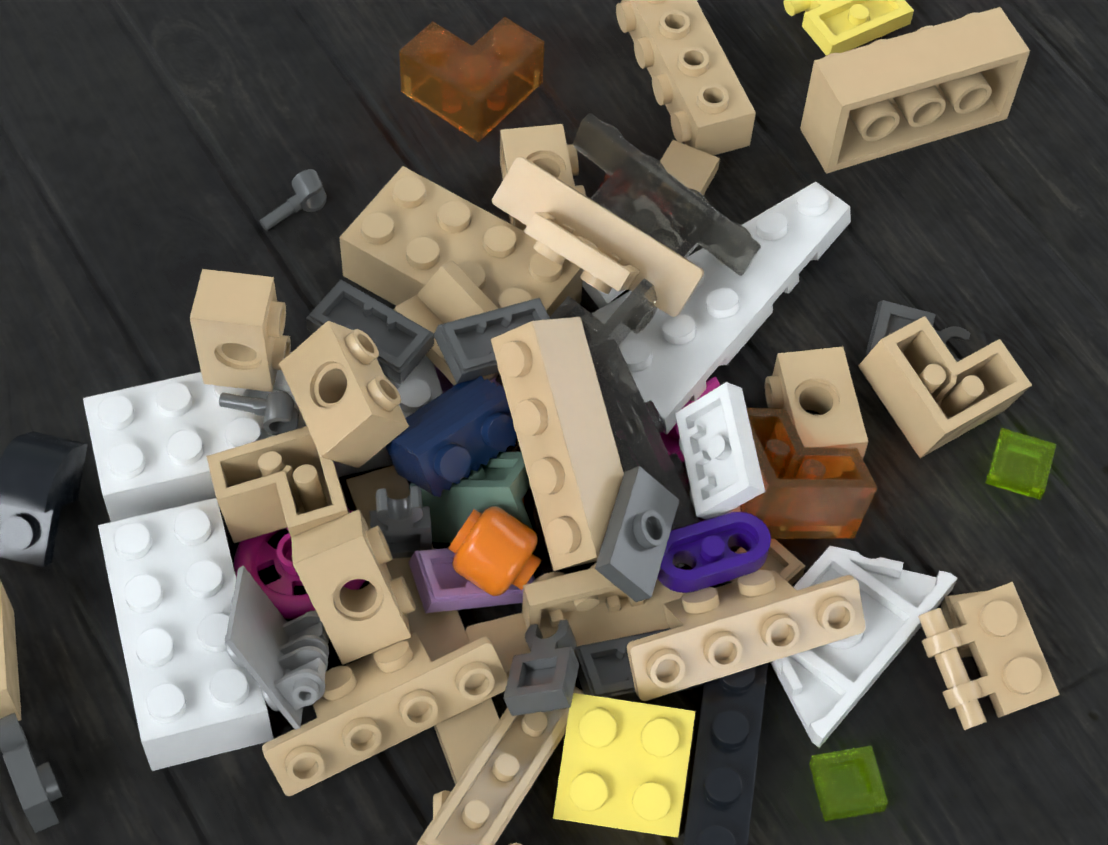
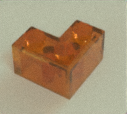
M506 17L500 20L473 46L432 21L399 50L401 92L478 142L543 83L544 41Z
M746 408L765 492L740 505L741 512L752 514L761 519L768 527L771 539L855 538L877 490V486L858 449L804 447L786 409Z

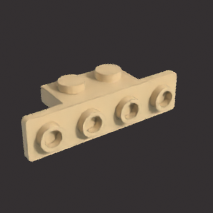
M517 157L492 198V203L527 225L524 232L537 240L533 248L538 253L562 265L565 258L584 270L580 276L583 281L603 293L609 294L612 288L618 292L630 290L668 315L675 317L681 313L704 275V270L524 157Z
M595 563L590 569L566 575L561 572H551L539 576L532 583L523 585L522 613L470 625L466 628V634L470 643L482 637L490 639L508 678L513 656L531 652L525 640V633L530 625L538 624L543 638H548L557 632L560 620L567 619L576 639V647L667 629L670 627L667 623L664 603L680 599L684 593L668 589L657 579L652 598L635 602L595 570Z
M757 570L751 574L739 577L736 582L716 588L708 587L695 592L684 593L682 598L664 603L667 623L671 629L629 642L627 644V653L635 692L642 701H648L863 633L865 631V620L859 583L853 576L846 575L796 590L775 570Z
M414 632L410 638L368 654L346 666H337L326 671L325 692L313 704L317 718L301 725L299 729H293L265 743L262 746L264 757L285 795L292 796L504 692L508 678L488 637H482L431 662L417 632Z

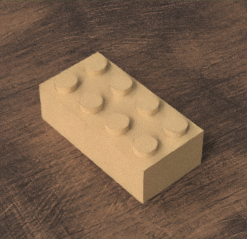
M997 7L980 13H970L962 18L939 25L925 26L915 32L894 38L880 39L872 42L870 45L842 53H831L821 59L814 60L800 129L827 174L1005 120L1009 115L1030 50L1002 8Z
M404 166L400 168L339 237L343 276L396 306L417 295L440 266L451 260L459 266L498 309L540 298L550 319L569 318L581 302L583 280L580 276L583 272L582 268L566 258L562 265L544 257L533 248L537 240L526 234L523 230Z

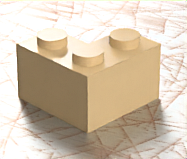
M925 316L882 338L858 365L919 458L924 457L1005 411L1032 386L1000 339L956 362Z
M307 426L206 456L216 499L234 543L288 527L292 537L349 514L335 463L320 456Z

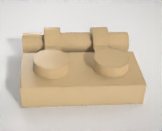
M1013 582L953 604L952 606L960 627L949 630L941 608L918 616L926 635V639L922 640L928 658L935 657L947 690L942 692L948 708L956 709L964 730L987 722L978 699L989 695L999 718L1060 695ZM969 644L982 677L970 681L957 648Z

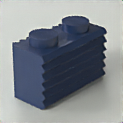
M480 376L476 379L456 384L406 417L405 419L409 427L385 447L398 475L430 494L441 497L443 489L450 491L452 483L459 484L461 478H469L471 470L478 471L480 464H488L489 458L497 459L499 451L506 453L507 447L510 445L515 446L518 438L514 429L505 390L501 385L497 386L495 382L491 383L488 378L485 380Z

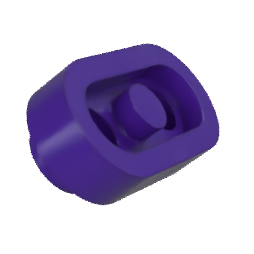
M731 512L673 530L669 535L657 579L670 590L690 593L756 572L764 565L768 556L771 543L769 529L761 519L752 514ZM740 546L747 552L738 554L730 550V547ZM678 563H685L690 565L692 569L683 570L675 567L674 565Z

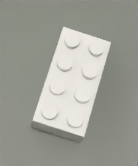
M208 499L98 525L141 743L151 770L155 771L273 740L268 711L260 685L245 667L240 668L232 661L225 645V635L227 634L236 576L217 499Z

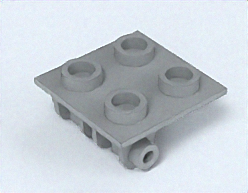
M242 566L238 568L227 634L225 635L227 652L238 667H245L257 681L268 706L274 711L280 710L295 730L301 728L303 707L314 704L325 692L329 636L316 611H309L287 622L247 569Z

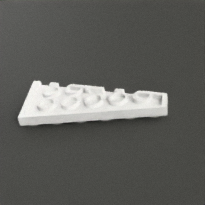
M815 181L688 256L686 259L704 270V275L678 316L672 317L637 294L629 291L583 318L581 321L595 371L667 435L677 423L675 413L680 411L689 400L696 401L707 389L706 380L718 366L727 365L772 314V304L783 292L788 294L799 282V273L809 261L818 260L850 224V206Z

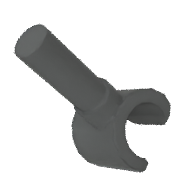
M308 169L298 173L292 180V187L296 195L287 199V202L259 220L266 231L301 209L307 212H315L324 207L327 195L315 170Z
M273 391L268 394L267 399H255L222 392L219 397L220 407L264 416L263 428L272 435L289 432L298 427L299 412L294 408V400L285 391Z

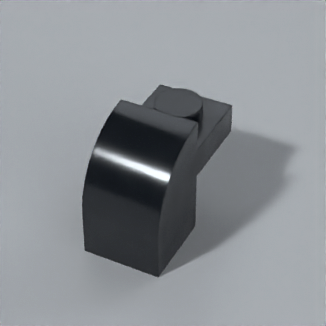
M34 431L19 435L10 442L0 458V557L41 567L52 563L61 506L78 500L88 443Z

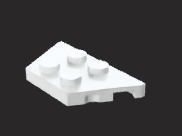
M829 546L796 583L794 588L800 590L842 576H853L859 583L865 620V631L861 634L770 662L812 743L819 748L921 628L922 625L918 616L936 609L944 600V597L952 591L957 577L944 571H939L937 577L902 570L904 562L882 557L869 559L856 551Z

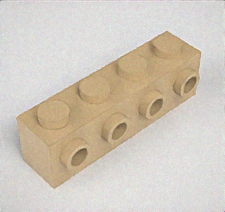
M622 0L621 3H618L616 5V15L619 26L624 33H630L634 41V52L637 62L642 69H648L652 77L655 98L659 105H666L671 115V127L676 140L711 155L750 146L756 112L697 0Z
M571 317L531 321L492 338L491 342L545 537V543L553 570L557 571L597 562L624 472L581 318Z

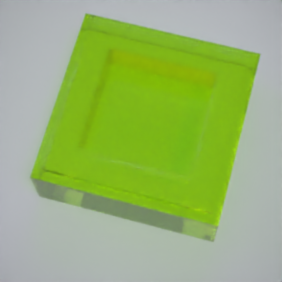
M1001 428L985 483L1041 500L1046 489L1056 444Z
M872 746L812 755L809 765L824 821L885 811L888 801Z

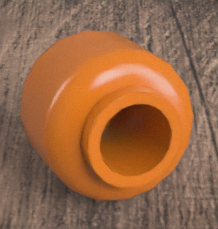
M491 506L483 513L474 508L448 547L449 550L455 553L452 562L453 569L459 575L492 596L504 594L512 584L523 590V585L528 583L542 561L532 554L537 545L538 537L536 532L497 506Z

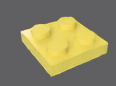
M573 693L571 707L568 712L553 819L678 838L696 711Z

